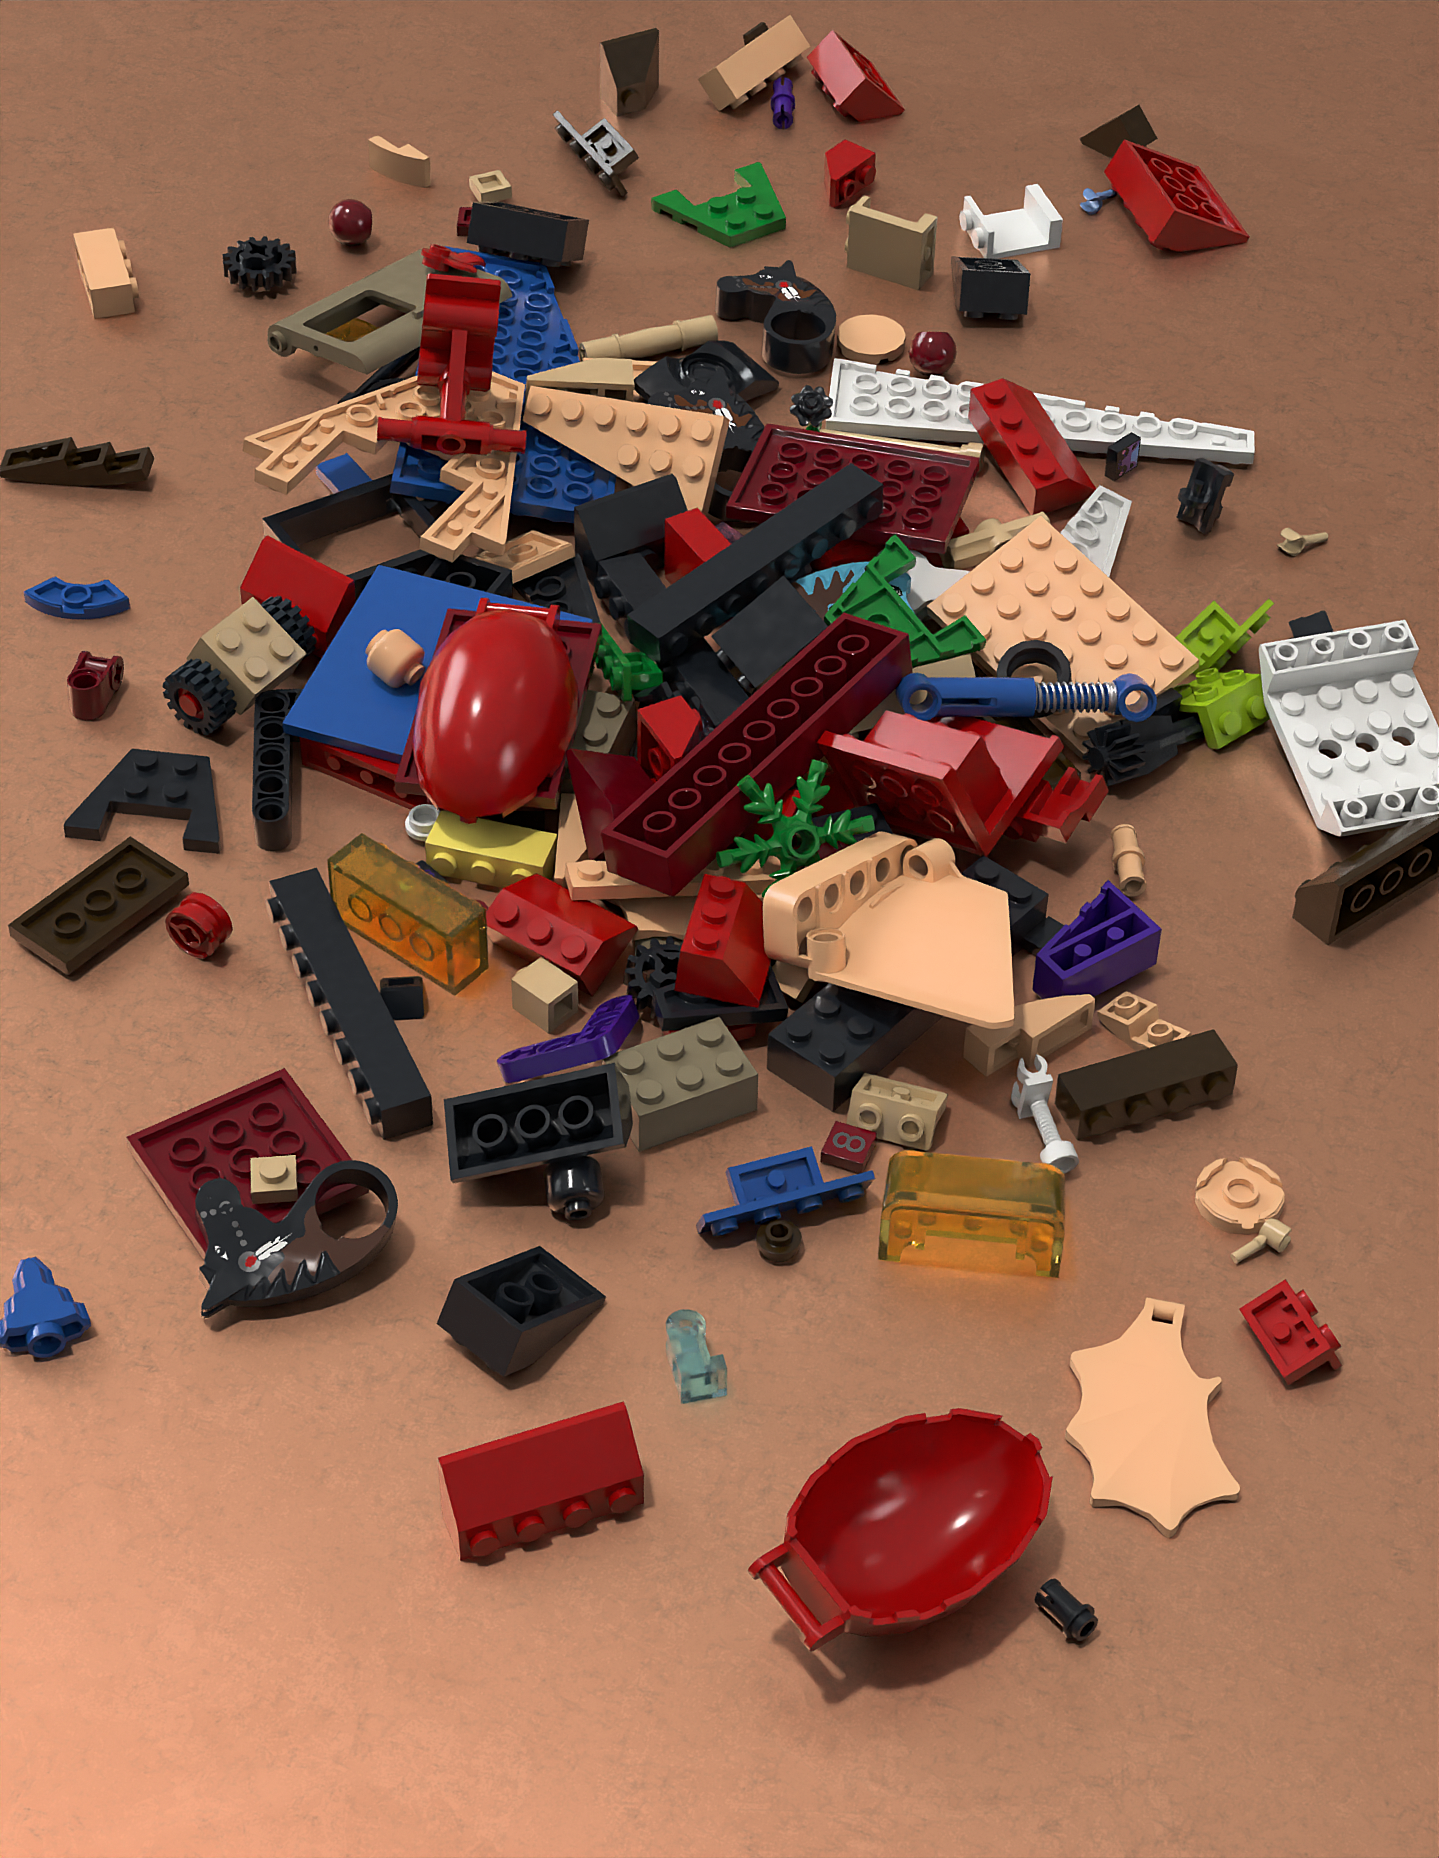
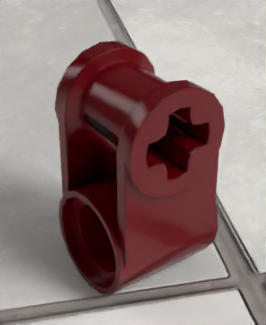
M81 651L72 672L67 677L70 710L75 718L93 720L105 713L115 691L119 689L122 683L124 661L121 656H113L109 659L92 656L89 651Z

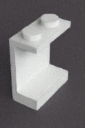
M1038 184L1025 187L1023 209L983 215L971 196L964 197L963 211H960L959 214L960 225L964 231H967L972 239L973 246L979 249L984 258L999 259L1060 248L1063 219Z

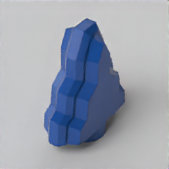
M37 1257L19 1261L12 1279L14 1294L4 1303V1318L0 1320V1348H6L11 1352L29 1351L31 1355L39 1358L54 1356L64 1349L67 1341L81 1337L84 1331L91 1327L90 1318L84 1303L74 1302L68 1288L55 1285L51 1270Z

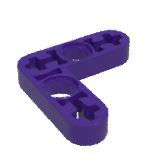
M619 996L602 1003L597 1007L581 1032L521 1047L502 1055L497 1059V1064L504 1082L513 1083L595 1062L616 1053L640 1017L633 996Z

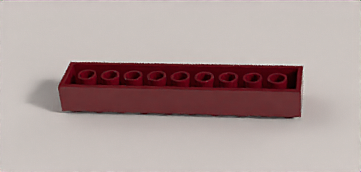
M847 613L841 614L600 832L607 871L668 896L675 897L716 858V852L725 850L734 841L735 837L741 835L761 816L744 810V806L752 803V801L737 786L738 782L745 776L750 775L762 791H764L766 784L770 783L774 792V801L776 802L797 782L798 776L802 777L809 771L812 760L819 761L824 757L817 741L825 731L839 735L848 734L898 687L903 677L913 673L909 634Z

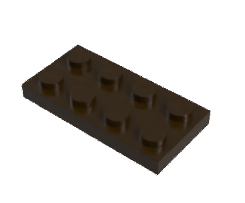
M130 836L8 924L10 937L69 975L189 886L188 873Z

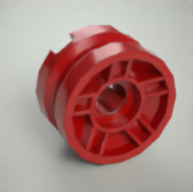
M193 892L187 895L182 900L180 906L173 909L165 920L166 930L174 943L188 955L199 959H205L208 955L211 956L217 950L219 944L224 943L233 931L232 921L225 909L212 897L203 893Z

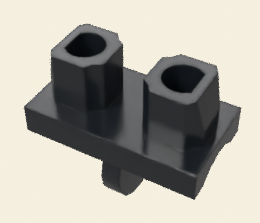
M1203 457L1196 459L1187 487L1180 489L1178 494V500L1181 502L1177 518L1194 525L1203 534L1211 532L1215 519L1220 517L1223 508L1221 501L1226 487L1231 486L1234 473L1224 466L1215 465Z

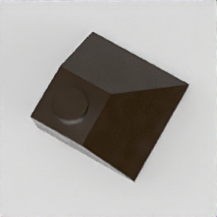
M657 28L600 42V99L616 116L646 109L659 87V30Z

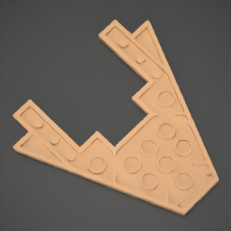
M492 371L491 388L489 391L470 390L469 395H467L465 420L490 422V424L494 425L493 428L519 431L525 384ZM417 376L249 435L244 438L243 452L264 460L255 469L254 482L287 495L342 442L354 446L360 451L375 455L388 442L384 440L377 441L378 417L411 421L412 417H416V415L440 418L441 394L438 392V387L418 385ZM424 450L448 461L441 468L440 482L465 492L421 536L419 549L452 563L470 544L502 557L505 553L517 453L491 451V454H487V456L464 453L447 455L440 451Z

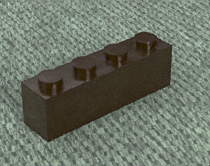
M1212 1029L1058 1074L1054 1104L1075 1138L1079 1140L1093 1135H1102L1116 1128L1133 1123H1142L1153 1117L1170 1112H1179L1190 1106L1211 1100H1220L1225 1096L1231 1095L1234 1090L1238 1064L1216 1031Z

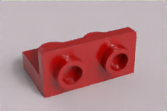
M1285 1279L1239 1308L1288 1385L1329 1361L1334 1370L1343 1366L1334 1353L1341 1348L1340 1343L1327 1324L1319 1328L1311 1317L1319 1312L1304 1289L1295 1294Z

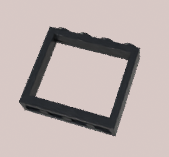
M393 473L262 518L264 538L268 535L301 553L303 552L298 545L395 511L400 514L419 538L436 520L416 497L390 493ZM420 549L346 576L354 580L355 598L357 601L378 565L423 576L438 557Z

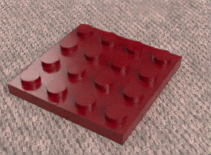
M285 1068L126 1137L129 1151L204 1261L208 1248L195 1218V1199L203 1184L216 1178L230 1181L237 1187L240 1193L242 1206L253 1208L271 1222L279 1223L286 1217L297 1201L252 1204L251 1158L296 1155L298 1199L323 1169L337 1162L352 1160ZM343 1184L328 1190L316 1204L317 1216L369 1193V1189L355 1184Z

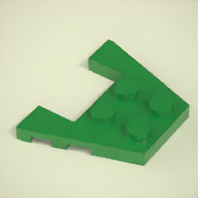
M760 162L734 170V181L741 187L736 192L722 197L710 198L708 202L696 206L677 189L651 198V209L654 212L661 214L664 210L672 214L673 221L681 225L689 222L697 226L698 233L729 248L786 229V216Z
M896 534L886 542L885 548L878 557L874 556L869 562L866 571L856 583L852 582L824 616V622L827 626L833 623L841 614L847 613L908 633L912 668L980 651L986 645L985 637L966 615L937 633L932 634L890 586V581L914 568L916 564V557Z

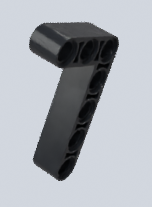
M303 689L268 690L260 693L255 700L252 815L256 844L266 851L281 850L287 847L292 839L293 742H300V737L284 733L282 723Z

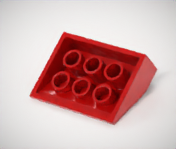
M1124 139L1104 171L1112 183L1111 188L1124 200V207L1133 213L1136 218L1135 223L1146 232L1148 242L1157 249L1164 250L1168 248L1177 252L1246 243L1250 238L1199 166Z

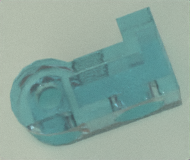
M681 1309L673 1312L666 1321V1354L681 1404L726 1396L727 1366L723 1354L710 1356L706 1345V1321L704 1317L697 1311L690 1309Z

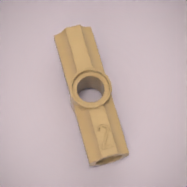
M1044 512L1004 524L995 518L984 520L976 527L974 533L950 540L945 554L939 553L943 567L946 569L962 570L979 565L1038 517L1042 516L1048 523H1050V520Z

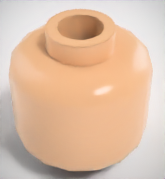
M399 629L380 631L369 642L365 650V654L368 655V669L392 688H398L405 683L409 686L413 685L425 671V667L422 665L425 657L424 649Z

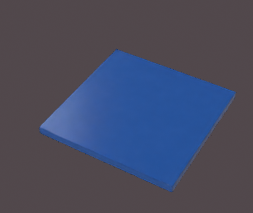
M378 565L283 721L284 733L400 764L417 710L420 682L432 661L447 609L477 611L480 598H489L490 603L547 607ZM560 611V620L593 623V619ZM399 629L424 649L425 657L422 665L425 667V671L413 685L409 686L405 683L398 688H392L368 669V655L365 654V650L369 642L380 631Z

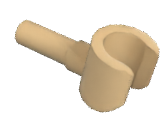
M1288 527L1283 529L1280 534L1286 540L1283 543L1277 544V547L1291 556H1297L1304 546L1328 541V534L1324 532L1301 536Z
M1270 1218L1263 1224L1258 1236L1230 1255L1234 1263L1238 1264L1253 1253L1263 1249L1266 1245H1269L1278 1252H1282L1291 1241V1237L1288 1234L1292 1229L1279 1220Z

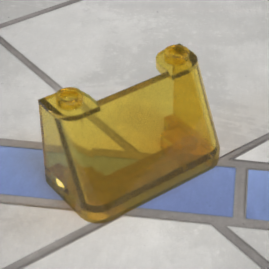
M904 1150L895 1153L889 1158L887 1164L881 1211L878 1260L900 1262L901 1253L908 1245L915 1244V1249L924 1250L925 1235L1016 1244L1015 1259L1024 1260L1025 1255L1031 1257L1036 1263V1276L1059 1278L1066 1221L1065 1175L1060 1169L1048 1163L1000 1160L919 1152L915 1150Z

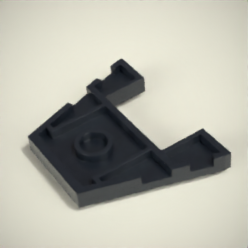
M131 749L69 816L63 825L65 837L101 841L111 813L189 820L182 838L184 850L220 854L221 846L210 758L208 756Z

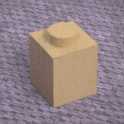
M540 957L528 967L520 969L511 979L512 1008L548 1034L578 1012V982L543 957Z

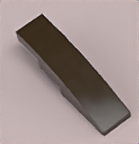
M72 437L6 450L0 465V477L36 484L63 486L124 484L148 480L154 456L149 447L116 453L111 442L77 448Z

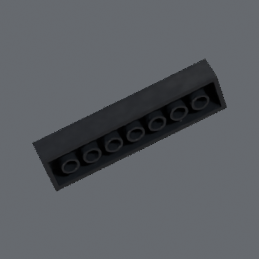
M983 855L961 874L964 877L1003 890L1008 894L1011 953L1013 957L1022 949L1023 937L1046 918L1049 894ZM829 983L768 1034L767 1070L831 1112H834L851 1097L853 1088L864 1073L878 1074L937 1023L943 1015Z

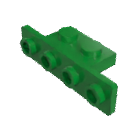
M602 625V638L595 661L596 667L602 670L604 679L609 680L612 691H616L623 702L632 701V694L635 695L644 689L663 683L662 671L651 658L643 652L623 653Z

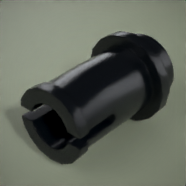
M1056 1578L1050 1579L1042 1585L1040 1589L1047 1596L1045 1597L1040 1592H1037L1034 1599L1035 1603L1063 1626V1634L1067 1638H1075L1078 1641L1086 1639L1098 1624V1618L1094 1615V1608L1090 1604L1083 1605Z

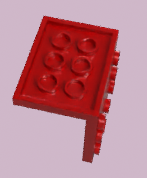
M933 717L927 722L930 723L941 722L955 730L963 732L973 731L979 734L985 740L986 748L992 759L1000 767V773L1009 789L983 824L972 804V798L965 792L957 778V771L948 763L943 761H937L936 763L922 759L912 752L901 753L891 750L881 743L870 744L863 742L850 734L839 735L825 731L817 741L819 748L855 808L877 803L890 828L929 840L940 838L952 847L986 857L1064 748L1058 736L1052 735L1051 738H1046L973 717Z

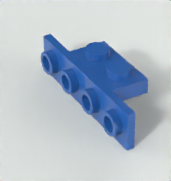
M812 1146L729 1167L725 1174L735 1206L703 1214L696 1224L697 1232L700 1234L712 1231L713 1236H720L737 1230L739 1228L738 1223L754 1220L756 1225H762L767 1221L779 1219L781 1217L780 1212L796 1209L798 1214L815 1211L823 1207L822 1201L838 1198L840 1203L854 1201L865 1195L864 1190H867L875 1180L873 1170L824 1183Z

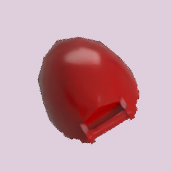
M480 598L475 616L452 632L437 649L420 682L412 750L420 788L437 810L442 808L460 816V821L466 824L477 823L478 817L502 813L504 818L534 799L538 794L537 788L546 777L551 778L560 767L577 725L579 687L563 641L557 634L560 622L559 605L551 604L550 608L490 603L489 598Z
M962 1408L951 1409L946 1415L926 1417V1413L904 1416L852 1438L832 1454L825 1464L809 1476L787 1513L784 1543L754 1561L748 1568V1572L754 1580L760 1578L806 1638L803 1643L810 1652L820 1648L844 1632L863 1637L909 1633L956 1613L1019 1560L1047 1515L1053 1476H1049L1040 1455V1451L1043 1448L1040 1440L1031 1433L1024 1436L1004 1421H1000L1003 1415ZM779 1566H781V1569L784 1572L786 1578L778 1570Z

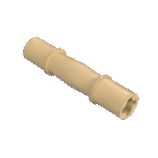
M712 315L684 321L676 320L673 322V325L647 328L621 336L615 333L610 337L582 342L579 344V354L582 362L583 358L637 359L676 349L682 352L687 348L701 346L707 341H718V329Z

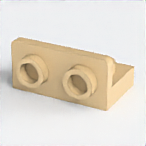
M864 1073L852 1090L846 1124L876 1132L878 1139L927 1151L932 1146L936 1124L945 1111L948 1094Z

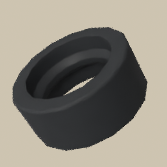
M1040 640L1023 641L1010 647L1000 658L996 671L997 677H1011L1017 668L1025 664L1039 663L1055 670L1057 682L1060 684L1062 682L1067 684L1072 682L1070 662L1063 651L1052 643ZM1036 709L1033 717L1026 718H1042L1053 713L1051 709L1047 713L1044 709L1040 713Z

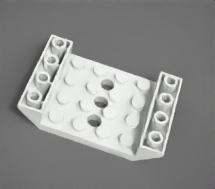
M1406 620L1260 644L1259 646L1263 701L1317 828L1339 837L1402 826L1415 818L1439 814V726L1412 670L1419 648ZM1393 737H1404L1409 740L1411 745L1403 746L1401 743L1394 741ZM1356 744H1369L1375 751L1366 752L1364 749L1357 747ZM1319 750H1332L1338 757L1331 759L1321 754Z

